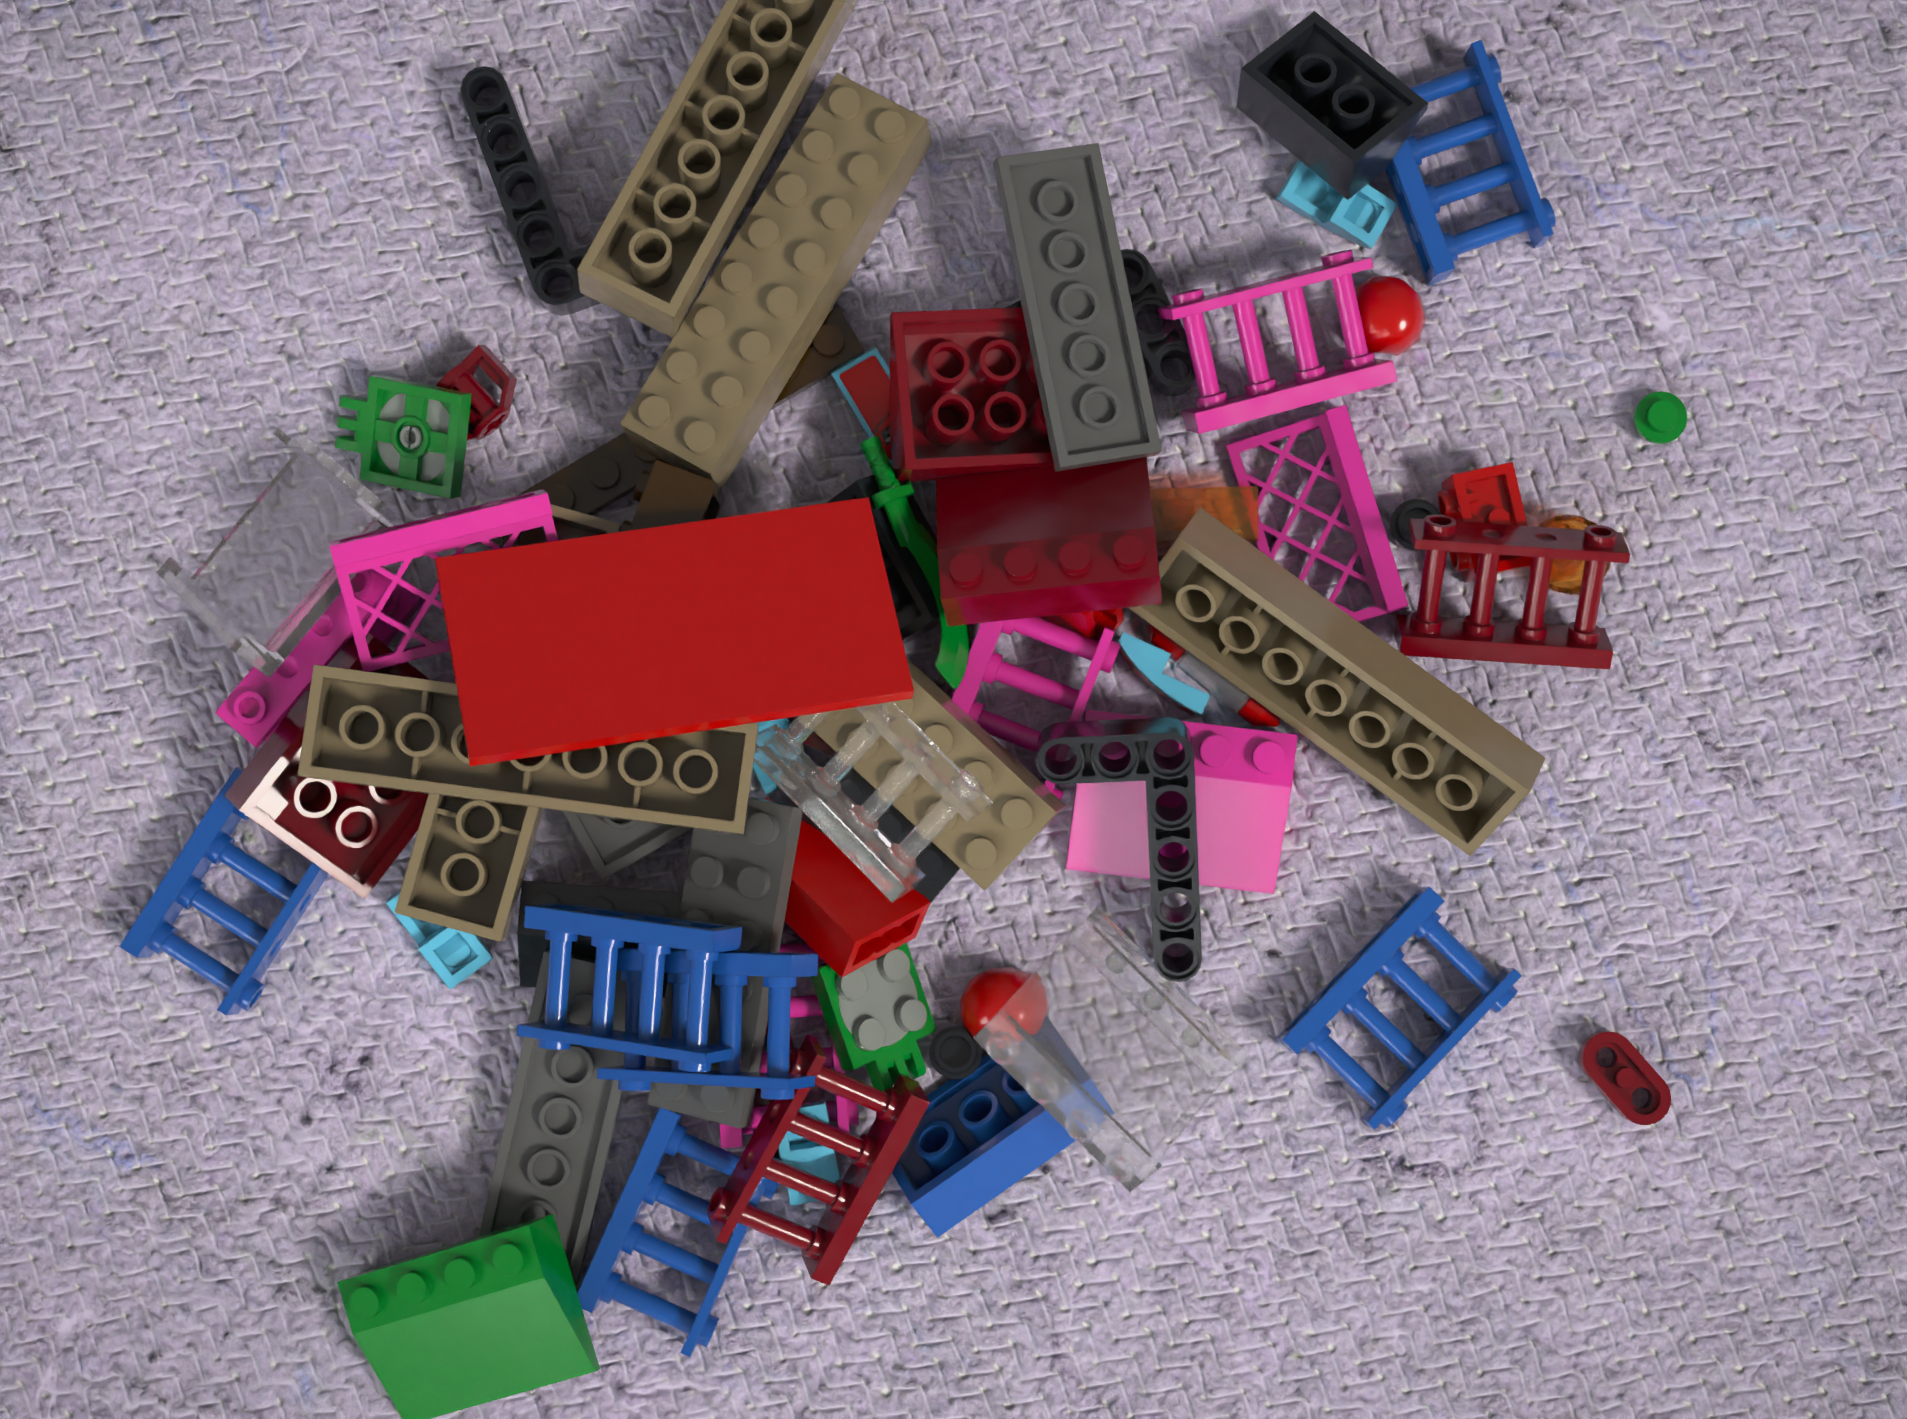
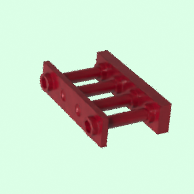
M1441 514L1428 515L1425 519L1410 518L1409 531L1414 549L1426 551L1417 611L1411 615H1396L1394 635L1399 652L1405 656L1610 669L1613 648L1606 629L1599 628L1596 622L1606 563H1629L1630 552L1622 532H1616L1614 529L1603 525H1590L1585 530L1461 522ZM1447 551L1479 553L1470 615L1464 618L1442 617L1438 614ZM1500 555L1532 557L1523 616L1516 622L1494 621L1491 618ZM1553 558L1585 561L1575 622L1570 623L1569 626L1546 624L1543 621Z
M807 1034L799 1049L794 1048L789 1053V1074L815 1075V1086L876 1111V1119L868 1134H862L860 1137H857L798 1112L811 1087L794 1089V1099H772L725 1187H718L712 1195L707 1215L715 1239L721 1243H727L736 1224L739 1223L801 1248V1255L810 1278L830 1286L930 1102L920 1083L902 1074L899 1075L892 1089L888 1088L882 1091L823 1066L827 1058L816 1037ZM789 1131L851 1157V1165L843 1179L833 1183L773 1158L786 1132ZM764 1177L826 1203V1210L818 1225H812L810 1228H807L748 1204L761 1178Z

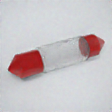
M1149 623L1150 642L1157 648L1170 653L1169 658L1175 662L1177 668L1233 714L1237 713L1251 726L1277 727L1281 723L1278 716Z

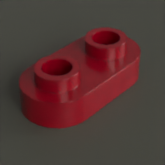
M1598 1031L1589 1035L1583 1041L1578 1054L1581 1070L1624 1119L1639 1125H1651L1665 1117L1671 1105L1670 1089L1661 1076L1626 1037L1616 1032ZM1604 1047L1609 1048L1613 1054V1060L1607 1067H1601L1596 1059L1598 1051ZM1643 1087L1647 1091L1648 1100L1645 1105L1636 1107L1632 1102V1094L1637 1088Z

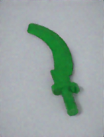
M880 437L869 438L860 443V447L866 460L869 462L868 465L873 476H875L874 479L878 488L881 490L871 496L875 509L885 508L899 545L907 547L911 551L932 589L941 622V642L935 666L949 685L957 689L964 677L969 658L968 624L958 626L947 625L941 601L937 544L923 524L916 521L907 501V497L914 494L915 491L910 480L901 485L899 484Z

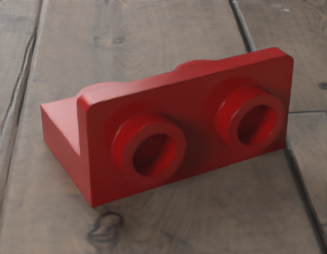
M1513 462L1452 474L1442 482V490L1438 491L1437 494L1441 515L1450 516L1456 521L1528 526ZM1449 551L1452 566L1455 572L1462 573L1464 583L1475 581L1479 553ZM1500 555L1497 574L1528 568L1531 565L1532 557Z

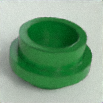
M1659 391L1647 395L1638 403L1634 411V425L1637 432L1646 441L1654 444H1666L1675 440L1682 434L1687 424V411L1684 404L1678 397L1668 392Z

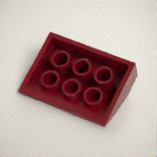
M1022 307L892 312L890 314V441L893 470L899 482H906L907 480H910V482L933 481L940 478L1054 466Z
M1147 457L1055 472L1054 466L936 479L937 551L940 591L948 626L1162 604Z
M370 633L366 635L365 638L371 658L394 652ZM353 636L327 665L328 667L363 671ZM408 662L370 671L373 673L430 680ZM309 687L224 796L239 811L359 896L366 899L418 831L429 794L298 776L310 693Z

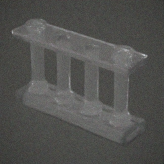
M894 702L855 707L866 720L824 767H819L803 751L802 743L831 711L797 716L787 729H781L775 724L758 732L754 762L892 903L913 890L926 876L916 866L915 858L957 813L968 822L986 811L993 803L984 794V787L972 773L963 769L960 770ZM882 735L904 759L861 806L856 805L841 790L840 781ZM921 774L942 798L900 844L893 843L878 828L877 820L913 780Z

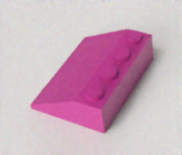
M1086 710L1083 714V721L1154 718ZM1181 721L1190 730L1194 751L1199 885L1274 894L1292 789L1297 734ZM1166 739L1158 743L1154 750L1161 756L1171 757L1178 754L1183 746L1176 740ZM1121 742L1107 743L1100 750L1103 756L1109 759L1122 758L1129 751L1127 746ZM1145 781L1075 784L1065 869L1150 879ZM1168 791L1161 794L1157 802L1164 807L1172 808L1180 805L1185 797L1179 792ZM1171 842L1162 846L1159 852L1165 857L1176 858L1184 854L1187 848L1180 843Z

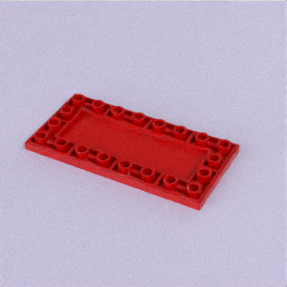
M869 497L435 558L470 766L907 700L913 697V683Z

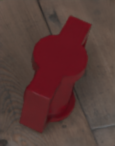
M477 345L460 364L445 374L436 386L472 393L469 425L474 431L471 434H467V441L480 440L489 436L507 419L511 410L517 378L486 345ZM479 366L502 390L499 403L474 377L475 371Z

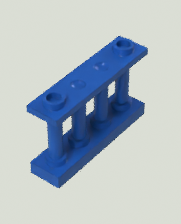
M1482 40L1471 43L1463 57L1465 68L1410 86L1409 88L1426 102H1431L1474 87L1484 115L1417 139L1413 135L1408 136L1385 169L1427 286L1446 280L1455 269L1453 262L1457 261L1458 255L1525 231L1528 232L1532 246L1535 249L1543 246L1554 234L1552 227H1555V215L1552 206L1546 197L1540 198L1498 83H1501L1502 80L1498 61L1493 53H1486ZM1492 135L1502 162L1501 164L1435 187L1431 183L1424 185L1418 168L1422 164L1423 158ZM1507 183L1510 184L1519 212L1451 235L1448 231L1442 233L1436 214L1440 212L1441 206Z
M239 767L234 769L119 946L136 958H151L154 952L159 955L164 951L227 992L226 997L217 1009L224 1015L239 1014L241 1009L249 1011L257 1002L265 988V984L260 982L261 978L329 875L312 862L299 884L296 885L234 845L235 839L230 835L241 819L245 821L249 819L248 816L239 811L224 796L245 770ZM221 862L286 903L269 930L205 889L206 883L201 880L212 863L215 865H219ZM194 907L257 948L240 975L176 934L177 928L173 926V923L183 908L189 910Z
M1429 886L1421 887L1276 1037L1292 1053L1298 1055L1303 1048L1309 1053L1315 1051L1371 1105V1108L1360 1119L1374 1130L1381 1123L1386 1128L1389 1127L1404 1113L1408 1107L1404 1099L1490 1009L1497 1013L1514 998L1518 990L1513 985L1522 976L1514 968H1504L1495 976L1439 922L1441 916L1436 910L1445 901ZM1413 934L1418 939L1424 936L1481 991L1460 1015L1402 960L1405 954L1399 948ZM1376 972L1382 977L1388 975L1444 1029L1423 1053L1366 998L1368 992L1363 986ZM1340 1010L1345 1015L1351 1012L1408 1067L1387 1091L1329 1036L1331 1030L1326 1024Z
M558 902L525 906L524 927L545 930V939L550 940L545 1020L517 1025V1036L538 1039V1047L543 1049L565 1050L570 1049V1045L574 1044L678 1061L679 1070L689 1072L711 1071L712 1063L733 1059L734 1048L707 1044L713 961L719 960V952L741 949L742 927ZM578 935L590 936L591 945L596 947L591 1026L567 1022L572 942L578 941ZM624 941L638 943V952L643 953L638 1033L613 1029L618 948L624 947ZM671 948L686 950L685 958L691 960L685 1040L660 1037L665 955L671 954Z
M638 947L618 948L617 971H621V981H626L625 1031L638 1033L643 953L638 952ZM671 948V954L665 955L664 973H668L667 983H673L672 1038L685 1040L691 960L685 958L686 950ZM757 951L719 952V960L713 961L712 974L715 975V985H720L719 1046L734 1048L733 1059L719 1062V1070L708 1072L683 1071L678 1069V1061L671 1060V1067L646 1066V1056L624 1052V1065L597 1068V1079L618 1080V1090L624 1091L651 1090V1082L760 1088L762 1099H794V1089L815 1087V1075L789 1074L791 988L796 987L797 977L817 976L818 954ZM748 976H763V987H769L767 1073L741 1071L742 986L748 985Z
M659 1108L577 1294L582 1309L590 1313L596 1310L601 1301L610 1304L614 1300L687 1333V1339L680 1353L691 1357L697 1344L707 1348L720 1319L711 1314L712 1309L749 1227L739 1223L736 1224L721 1262L716 1264L644 1232V1225L636 1222L644 1202L653 1206L656 1201L711 1226L707 1215L709 1201L664 1182L666 1176L658 1173L666 1153L675 1157L678 1152L731 1176L740 1156L686 1133L688 1127L679 1124L683 1117L682 1113ZM775 1153L773 1158L778 1160L780 1154ZM762 1177L748 1204L758 1207L762 1196L772 1200L779 1184ZM633 1251H636L710 1284L698 1314L622 1281V1274L614 1271L622 1252L632 1255Z

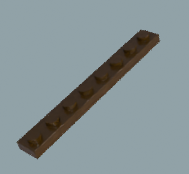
M839 307L828 314L771 410L831 375V371L865 352ZM624 432L519 495L544 489L548 493L550 504L592 516L635 491L643 470L651 472L655 460L666 464L669 463L632 444ZM503 536L494 538L492 541L501 546Z

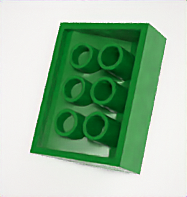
M553 1214L366 1269L337 1282L352 1334L403 1419H431L596 1372L600 1369Z

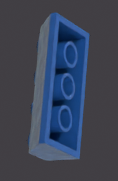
M1043 1017L1040 1029L1034 1036L1009 1047L994 1048L982 1057L979 1067L972 1075L960 1080L950 1079L927 1095L930 1104L894 1167L892 1174L910 1204L938 1238L1112 1116V1114Z

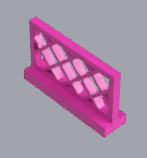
M1346 404L1327 410L1325 414L1226 445L1257 547L1261 552L1274 560L1283 542H1286L1308 553L1310 557L1299 576V579L1303 582L1316 558L1342 571L1343 574L1328 600L1358 622L1409 608ZM1320 428L1326 448L1316 467L1289 454L1298 435ZM1289 438L1283 450L1271 445L1272 443ZM1263 447L1279 456L1265 483L1246 473L1241 453ZM1328 457L1335 477L1322 471ZM1285 460L1312 472L1298 500L1272 487ZM1318 476L1337 485L1341 494V498L1331 516L1304 503ZM1250 483L1262 488L1256 501L1254 500ZM1268 492L1295 505L1281 533L1263 524L1258 513ZM1343 507H1345L1350 526L1337 520ZM1301 509L1328 522L1314 549L1287 536ZM1333 526L1354 536L1357 547L1347 566L1319 553ZM1265 532L1277 537L1271 551ZM1359 556L1366 576L1352 570ZM1349 575L1369 585L1375 606L1352 612L1335 603Z
M542 489L330 541L329 548L362 670L370 672L450 651L448 638L434 642L415 631L431 604L442 610L443 606L442 601L435 598L440 591L438 579L428 594L401 578L413 558L425 555L435 560L437 557H442L437 552L456 548L453 555L462 554L467 545L481 542L493 550L512 547L520 532L542 526L546 542L558 541L548 493ZM510 535L503 547L490 540ZM402 561L395 574L382 567ZM373 569L391 581L377 605L373 607L354 596L349 574ZM397 584L425 599L409 627L381 611ZM357 606L371 613L364 626H362ZM377 617L405 633L394 652L371 658L365 637ZM411 637L423 643V645L405 649Z

